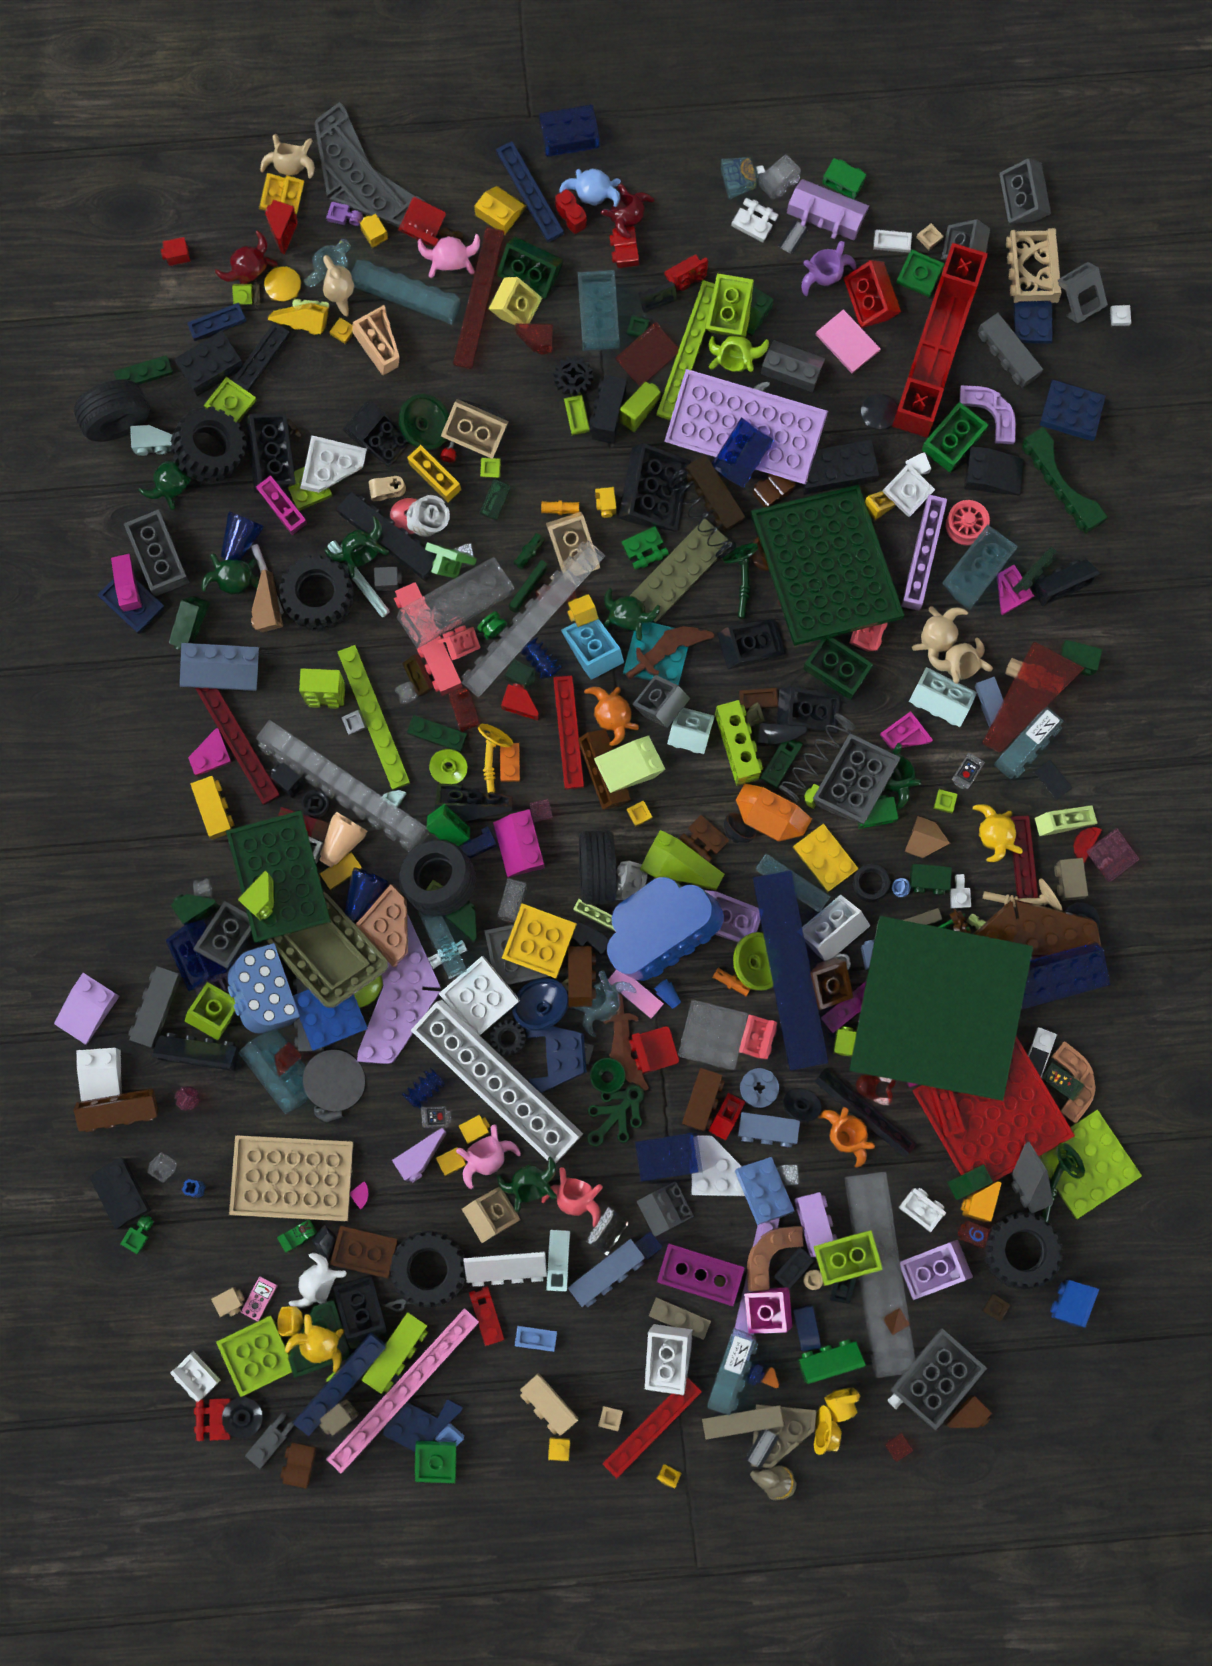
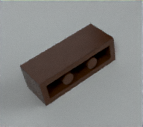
M592 946L568 947L569 1007H592V999H596V987H592V982H596V970L592 971V965H596V954H592Z
M703 1068L699 1069L681 1125L704 1132L705 1128H710L712 1118L709 1115L711 1110L715 1111L719 1099L715 1097L717 1091H722L725 1082L721 1080L723 1075Z

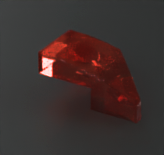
M290 1042L274 1055L278 1076L280 1077L302 1056Z

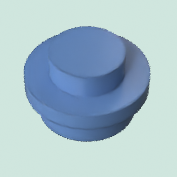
M899 878L893 882L892 891L896 896L905 897L909 894L911 885L907 879Z

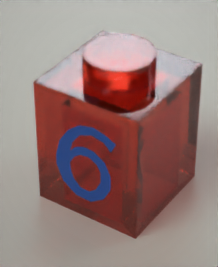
M965 1221V1224L961 1223L957 1234L960 1235V1241L984 1249L990 1229L970 1221Z

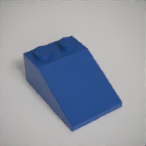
M1065 1280L1064 1283L1061 1282L1057 1291L1060 1295L1051 1307L1050 1312L1053 1313L1051 1317L1075 1327L1085 1328L1099 1289L1071 1280Z

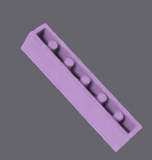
M928 495L901 607L920 611L946 507V498Z

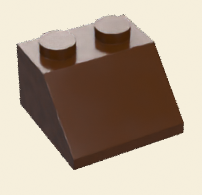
M832 958L818 963L810 972L819 1010L854 998L846 961Z

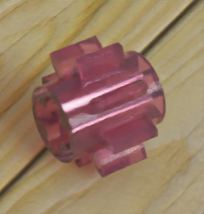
M182 1086L174 1096L175 1099H178L176 1102L177 1106L182 1110H193L194 1106H197L200 1101L197 1098L199 1093L190 1086L185 1088Z

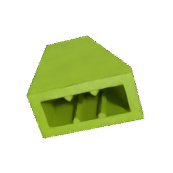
M645 381L620 408L619 422L635 433L659 401L660 389L655 384H649Z

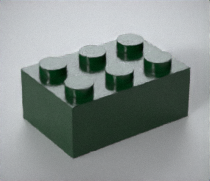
M829 637L821 639L806 661L803 670L851 700L871 671L873 664L834 638Z

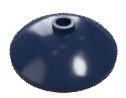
M540 978L533 980L523 986L516 994L520 1002L512 1008L515 1020L523 1028L528 1030L547 1029L561 1020L566 1013L569 1004L568 993L564 986L554 979Z

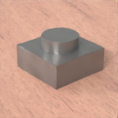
M356 710L341 717L348 735H353L367 728L361 710Z

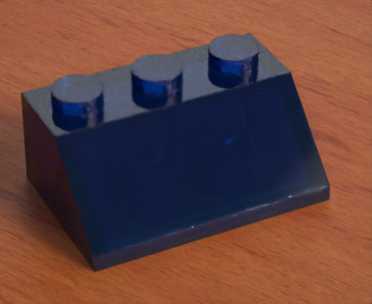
M741 417L712 462V465L724 477L743 488L750 480L755 468L760 464L766 451L770 449L774 439Z
M204 920L186 924L166 939V943L189 992L206 985L207 982L210 983L227 972L225 967L193 950L207 928Z

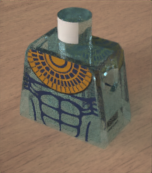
M749 157L721 159L720 169L728 199L755 189L756 178L765 176L764 166L753 167Z

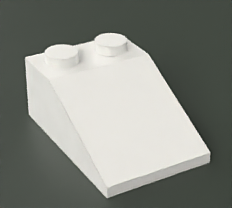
M119 1049L76 1050L81 1101L122 1094L121 1055Z
M653 1324L648 1332L646 1390L680 1395L685 1394L692 1344V1329Z

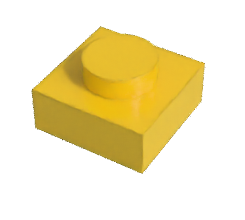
M339 318L331 329L330 335L346 344L353 335V325Z
M644 800L627 809L635 827L652 819V815Z

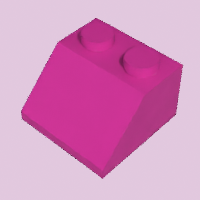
M789 1287L769 1288V1290L752 1291L744 1294L748 1333L788 1332L793 1327Z

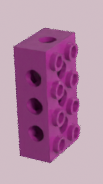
M668 1243L657 1283L734 1306L745 1267ZM680 1263H684L687 1266L688 1270L684 1275L676 1272V1266ZM698 1269H703L706 1272L705 1280L699 1281L695 1278V1272ZM717 1275L725 1278L724 1286L718 1287L714 1284V1278Z

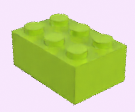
M301 669L299 692L306 705L312 708L328 705V708L334 709L344 706L345 682L340 670Z

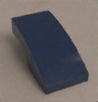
M813 1306L794 1308L793 1313L801 1351L821 1348Z

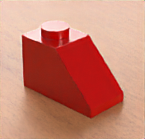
M508 684L501 704L502 710L538 721L539 713L527 690L519 684Z
M728 1093L709 1132L726 1140L745 1101Z

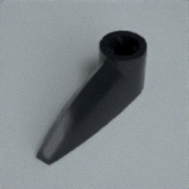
M757 723L754 724L752 741H755L758 746L783 743L801 736L807 732L808 728L803 726Z

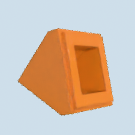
M769 1367L760 1381L778 1388L779 1384L775 1370Z

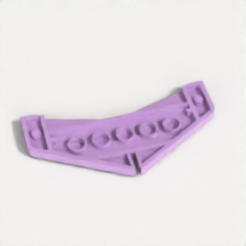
M408 914V953L396 967H392L388 963L387 970L382 974L384 986L358 1050L357 1062L393 1063L413 1035L411 1029L428 1012L439 996L440 991L423 990V987H441Z

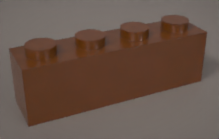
M606 729L587 732L578 741L602 810L622 806L631 800L628 789L624 788L610 793L594 758L613 750L612 746L609 745L611 742Z
M154 1088L76 1102L74 1114L78 1130L91 1132L101 1127L112 1128L123 1123L124 1125H130L140 1120L151 1121L157 1117L159 1109Z

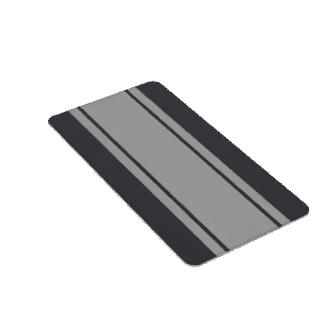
M795 220L780 242L779 247L793 254L809 228L801 226V223Z
M767 1429L761 1430L745 1459L755 1466L762 1468L779 1437Z

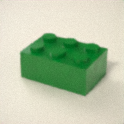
M959 402L924 442L922 451L951 473L969 452L970 447H973L983 436L988 424Z

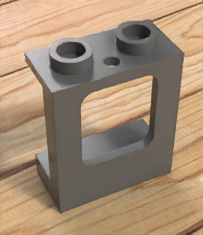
M1087 262L1058 279L1059 286L1066 290L1071 308V313L1067 314V317L1076 323L1084 321L1087 317L1099 312L1108 305L1099 267ZM1094 285L1097 297L1080 307L1079 293Z

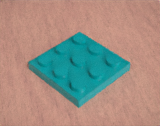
M652 622L643 623L641 641L636 639V631L633 632L623 674H626L639 664L636 648H640L642 654L645 655L664 635V631L675 628ZM679 646L675 653L669 656L665 655L664 659L653 666L655 670L659 671L658 676L679 686L688 647ZM644 669L634 677L651 681L654 676Z

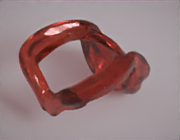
M863 1074L858 1078L856 1087L860 1095L880 1105H890L893 1099L891 1089L895 1086L896 1080ZM881 1081L889 1082L886 1087V1098L878 1097L875 1093L876 1086Z

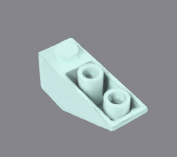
M150 425L130 426L131 448L135 454L145 456L148 453L166 454L171 451L172 434Z
M550 1230L547 1290L567 1291L570 1231Z

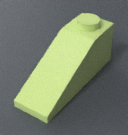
M1092 805L1050 811L1035 818L1039 836L1057 834L1097 824Z

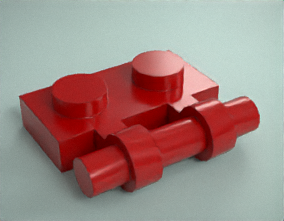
M231 1398L209 1399L210 1407H204V1399L196 1401V1408H194V1414H196V1426H194L196 1441H204V1432H210V1440L231 1439V1435L227 1433L222 1423L223 1410L231 1401ZM204 1414H210V1426H204Z

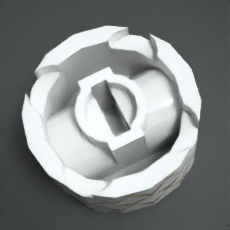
M427 495L413 502L407 511L408 529L425 537L432 536L447 526L450 519V512L448 507L446 508L445 502L434 495Z

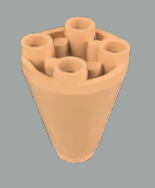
M336 812L331 818L319 860L332 868L334 864H338L365 838L367 830Z

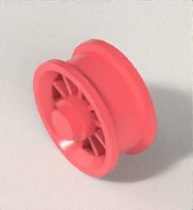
M963 500L956 503L951 508L946 520L947 534L954 542L960 545L978 543L984 537L989 526L990 518L988 511L982 504L973 500Z

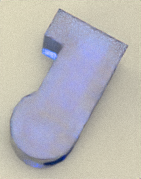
M488 826L481 829L483 835L472 840L469 839L460 845V848L468 858H473L497 846Z

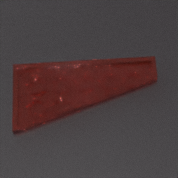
M1033 642L982 744L997 752H1001L1084 667L1037 642Z

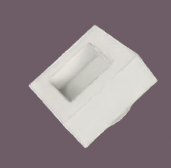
M1130 305L1111 306V326H1129L1131 324Z

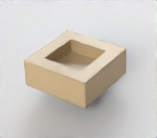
M931 223L917 234V238L930 250L943 239V235Z
M603 1406L599 1427L618 1431L623 1411Z

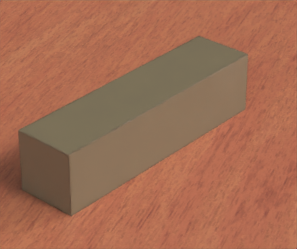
M937 908L904 921L931 925L941 921L942 917Z

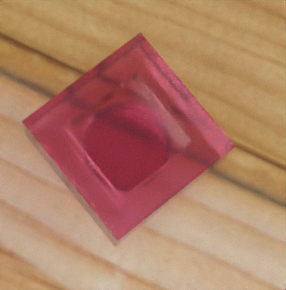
M548 799L529 803L534 823L553 818Z

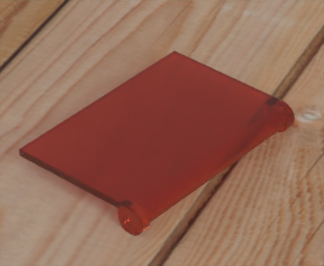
M655 322L615 359L641 387L645 381L647 382L678 354L679 348L663 332L660 325Z

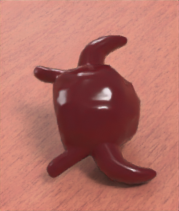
M619 184L618 190L621 193L620 203L617 207L613 205L611 210H601V214L610 217L615 223L616 231L621 236L631 238L625 227L637 225L644 215L645 206L642 201L654 202V198L643 192L635 193L634 195L629 194L624 185Z
M256 231L259 241L256 248L243 246L237 249L231 256V271L225 273L215 269V273L220 279L226 282L239 280L240 284H248L257 278L266 269L267 265L272 267L278 266L276 261L264 256L267 250V241L260 231Z

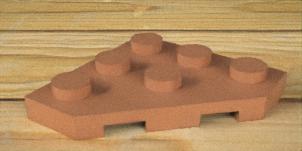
M391 884L356 923V926L386 958L387 962L392 967H396L408 953L407 898L394 884Z

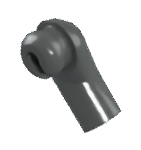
M317 1105L314 1107L315 1116L324 1122H330L343 1117L341 1111H329Z

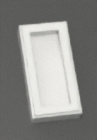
M875 230L873 249L910 253L912 233Z

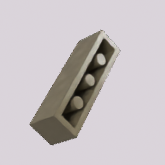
M346 1399L337 1404L320 1419L322 1422L320 1426L327 1435L330 1433L333 1436L360 1414Z

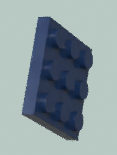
M1052 380L1040 426L1094 441L1105 395Z

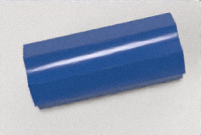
M188 1179L184 1182L182 1191L187 1196L200 1198L204 1195L206 1186L202 1181Z

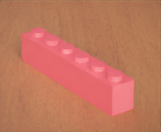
M416 582L396 590L394 601L398 609L402 608L404 612L401 616L405 625L409 624L411 627L409 634L413 642L417 641L419 645L416 649L420 658H425L427 664L424 666L428 675L432 674L435 680L432 681L435 691H440L441 696L461 688V680L444 643L438 644L437 640L441 638Z

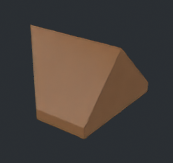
M917 816L905 852L924 858L950 844V842L936 822Z

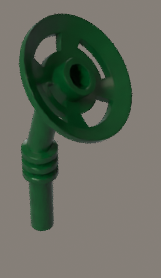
M756 543L739 546L723 557L724 563L738 562L741 565L742 585H740L739 619H745L747 599L750 598L749 590L751 587L749 586L748 561L749 557L758 549Z
M1060 1143L1056 1148L1059 1164L1049 1182L1052 1201L1055 1200L1056 1186L1063 1171H1066L1076 1179H1080L1085 1175V1167L1081 1157L1074 1148L1066 1143ZM1060 1150H1065L1066 1154H1061ZM1052 1205L1042 1210L1041 1217L1045 1218L1046 1222H1048Z

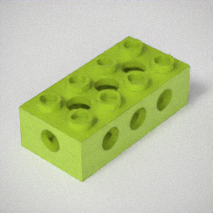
M739 700L718 705L715 712L736 786L758 780L762 773L761 770H763L761 760L756 758V743L751 741L750 734H752L750 724L745 722V707L740 705Z

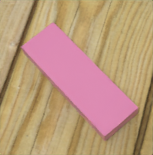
M617 969L607 980L613 988L650 1019L664 1004L635 979L619 972Z

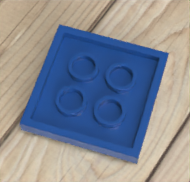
M309 989L293 995L300 1016L299 1019L312 1051L368 1029L354 994L333 1008L325 1007Z

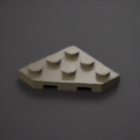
M756 1404L755 1410L774 1406ZM781 1407L785 1426L767 1429L779 1438L762 1467L772 1468L815 1431L816 1410ZM761 1430L754 1431L753 1444L757 1439L758 1435L760 1434Z

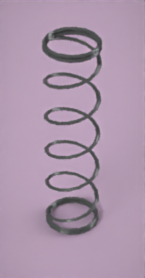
M836 713L835 718L846 730L833 725L826 726L827 734L836 745L822 739L815 740L816 748L825 759L811 753L804 754L805 762L814 773L799 767L793 768L795 777L803 787L788 781H784L780 785V791L791 800L798 802L800 799L791 790L783 785L784 783L792 784L807 791L805 785L795 774V769L803 770L818 777V774L810 766L805 756L812 755L825 762H829L816 742L823 741L836 748H840L829 734L827 727L837 728L847 734L851 733L848 729H855V725L843 715Z

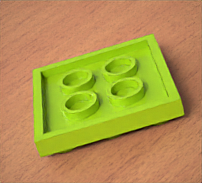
M272 1315L216 1342L240 1397L292 1373L288 1361L289 1353L285 1352L286 1346L281 1335H279Z

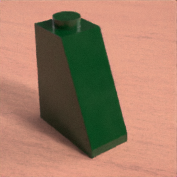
M195 596L181 600L169 643L174 645V648L181 650V643H194L208 610L209 601Z

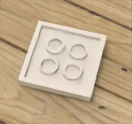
M484 956L480 957L439 993L448 1006L478 1035L484 1033L520 1002L519 998Z

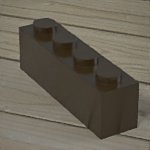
M706 454L688 464L685 469L688 471L686 478L690 483L694 481L693 484L696 487L695 492L698 497L704 495L702 498L706 503L704 504L706 510L709 512L713 509L711 513L715 517L716 526L723 524L719 529H722L725 533L744 522L745 516Z

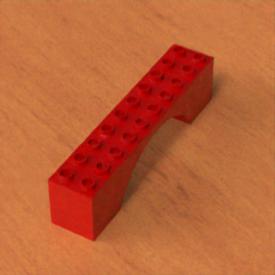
M952 242L892 427L928 437L988 253Z

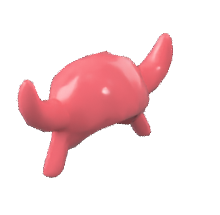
M561 1167L559 1169L560 1185L550 1186L557 1195L559 1208L572 1216H580L589 1211L593 1217V1227H596L601 1219V1209L594 1201V1198L602 1190V1185L598 1184L593 1189L591 1185L584 1181L567 1178L565 1168ZM548 1194L542 1197V1203L547 1201L549 1198Z

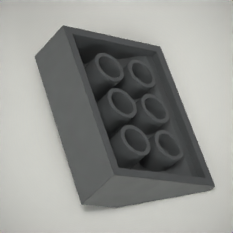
M850 733L813 797L815 805L832 814L865 824L901 758Z
M941 1328L891 1388V1391L926 1424L937 1430L987 1368Z

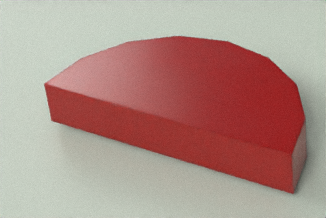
M1087 828L1082 830L1075 838L1073 844L1074 853L1077 858H1083L1084 863L1102 831L1100 828Z

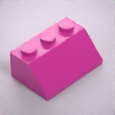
M530 809L510 814L493 822L507 878L545 868Z

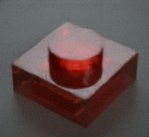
M902 1433L884 1444L895 1462L913 1451Z

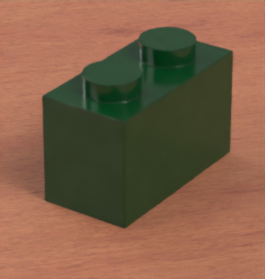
M1065 640L1061 646L1057 666L1066 671H1080V674L1085 676L1094 675L1098 670L1102 649Z
M913 864L910 870V890H914V893L919 894L931 891L934 895H945V893L950 891L952 867Z

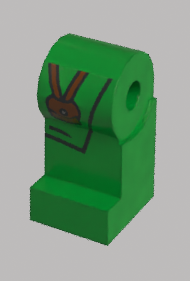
M309 1219L288 1232L281 1234L277 1239L285 1253H289L307 1242L308 1239L315 1236L318 1232Z

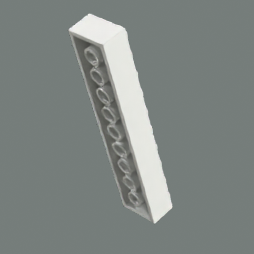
M443 1000L437 1001L411 1029L426 1046L547 1161L551 1156L556 1164L583 1135L574 1124Z

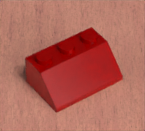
M870 260L844 277L861 328L888 321L901 313L884 262Z

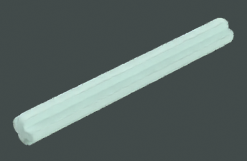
M335 540L328 544L331 552L336 554L342 552V548ZM347 562L340 563L348 573ZM355 567V576L352 580L380 616L385 617L389 614V609Z

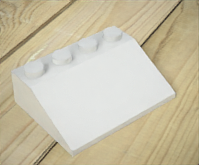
M545 1252L464 1258L467 1283H472V1287L484 1286L485 1281H492V1285L504 1284V1280L510 1279L512 1283H523V1278H531V1282L543 1281V1277H547Z

